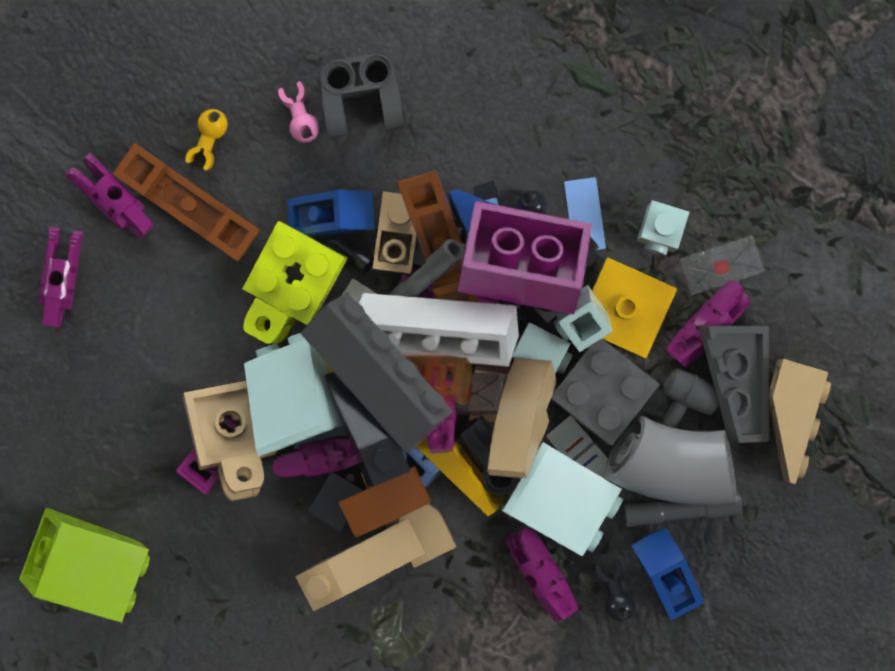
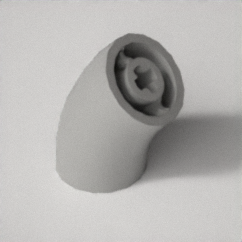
M639 415L629 423L618 437L606 463V480L651 498L676 503L704 505L737 502L735 472L726 430L711 432L681 430L659 424Z

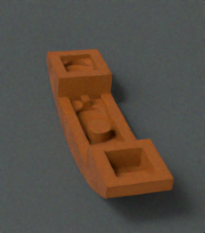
M136 143L132 145L113 172L114 176L238 262L261 231Z
M437 170L398 181L425 261L449 239L457 241L463 247ZM464 257L444 276L437 278L433 282L436 299L479 302L477 295L458 292Z

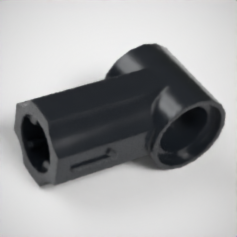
M483 415L475 417L455 433V439L483 474V483L491 493L497 495L511 493L515 489L519 478L489 475L488 463L494 430Z

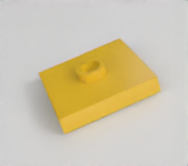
M607 257L592 289V292L608 313L613 331L602 339L646 359L677 288Z

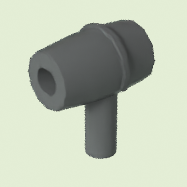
M678 368L674 369L666 378L663 390L664 395L672 399L673 402L661 424L676 428L687 408L712 415L719 405L715 387L699 378L695 373L691 374Z

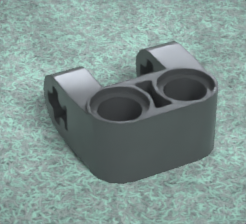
M369 54L337 59L324 66L321 72V88L329 138L348 135L343 100L380 94L385 128L404 126L399 88L394 68L386 56ZM371 67H384L388 71L386 79L379 83L369 81L366 75ZM336 72H345L350 76L349 83L344 88L335 89L329 85L331 75Z

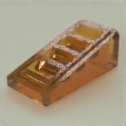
M404 356L416 366L418 371L419 368L425 369L423 378L429 385H431L433 370H439L437 384L431 387L441 394L444 401L466 403L472 371V364L468 358L455 356ZM447 371L453 372L451 386H445Z

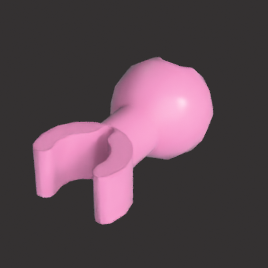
M297 82L299 93L296 96V103L291 98L286 97L284 90L280 88L278 90L279 97L283 105L290 108L293 117L289 126L291 136L298 142H311L318 135L320 128L317 119L306 111L304 102L307 95L302 82ZM306 134H311L309 138H303Z

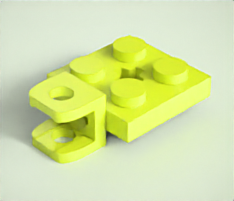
M278 221L242 288L257 297L254 299L245 317L244 331L266 344H280L287 338L296 320L308 325L322 308L348 258L289 225ZM297 262L301 265L300 272L304 274V277L301 281L294 280L291 284L287 280L289 275L286 273V269L288 266L294 267ZM269 319L270 328L267 330L266 321Z

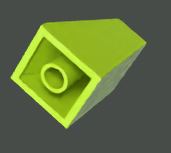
M45 508L19 580L33 597L122 623L125 613H130L136 599L134 589L139 576L143 577L147 571L150 560L148 555L149 549L140 541L56 510Z

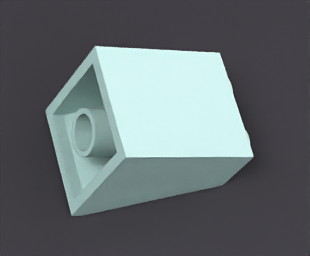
M300 333L287 338L290 345L280 349L277 343L255 351L258 358L244 363L255 449L258 457L343 426L323 376L328 374L325 361Z
M541 442L527 478H519L515 489L508 494L507 500L502 504L501 509L583 557L586 550L593 552L600 542L604 532L600 531L599 528L605 517L607 516L612 519L623 501L618 496L622 489L544 442Z

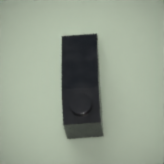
M333 371L323 375L367 485L376 486L410 472L402 448Z

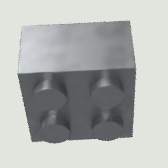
M600 339L584 351L555 388L551 400L607 445L612 446L660 384L606 341Z

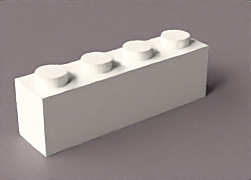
M363 293L359 302L365 313L380 330L390 337L391 342L404 357L509 366L519 337L516 305Z

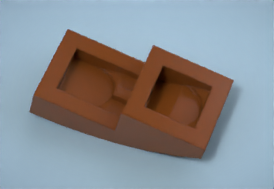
M414 466L410 468V472L379 485L371 486L344 498L338 503L356 538L405 516L432 501Z

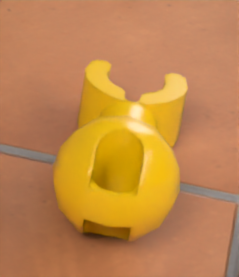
M209 109L200 115L198 128L201 136L197 147L192 148L186 154V163H192L194 156L202 152L204 148L203 154L206 158V163L203 168L204 170L212 168L214 165V156L211 152L215 139L225 134L228 126L227 118L221 111ZM213 112H218L220 115L217 121H214L212 118Z

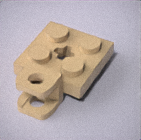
M242 381L184 392L183 400L199 470L218 467L223 493L230 501L257 496L264 481L261 458L273 456L277 451L259 457L257 455L247 382ZM230 415L233 421L239 420L240 426L235 428L234 433H228L226 429L220 428L219 424L223 423L224 416ZM237 477H244L247 479V482H242Z

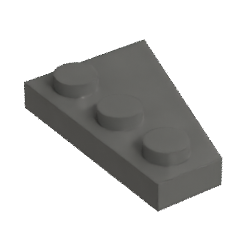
M699 326L729 442H769V326Z

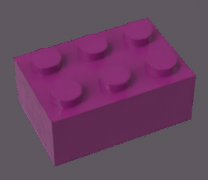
M475 201L458 292L575 314L582 290L592 224Z

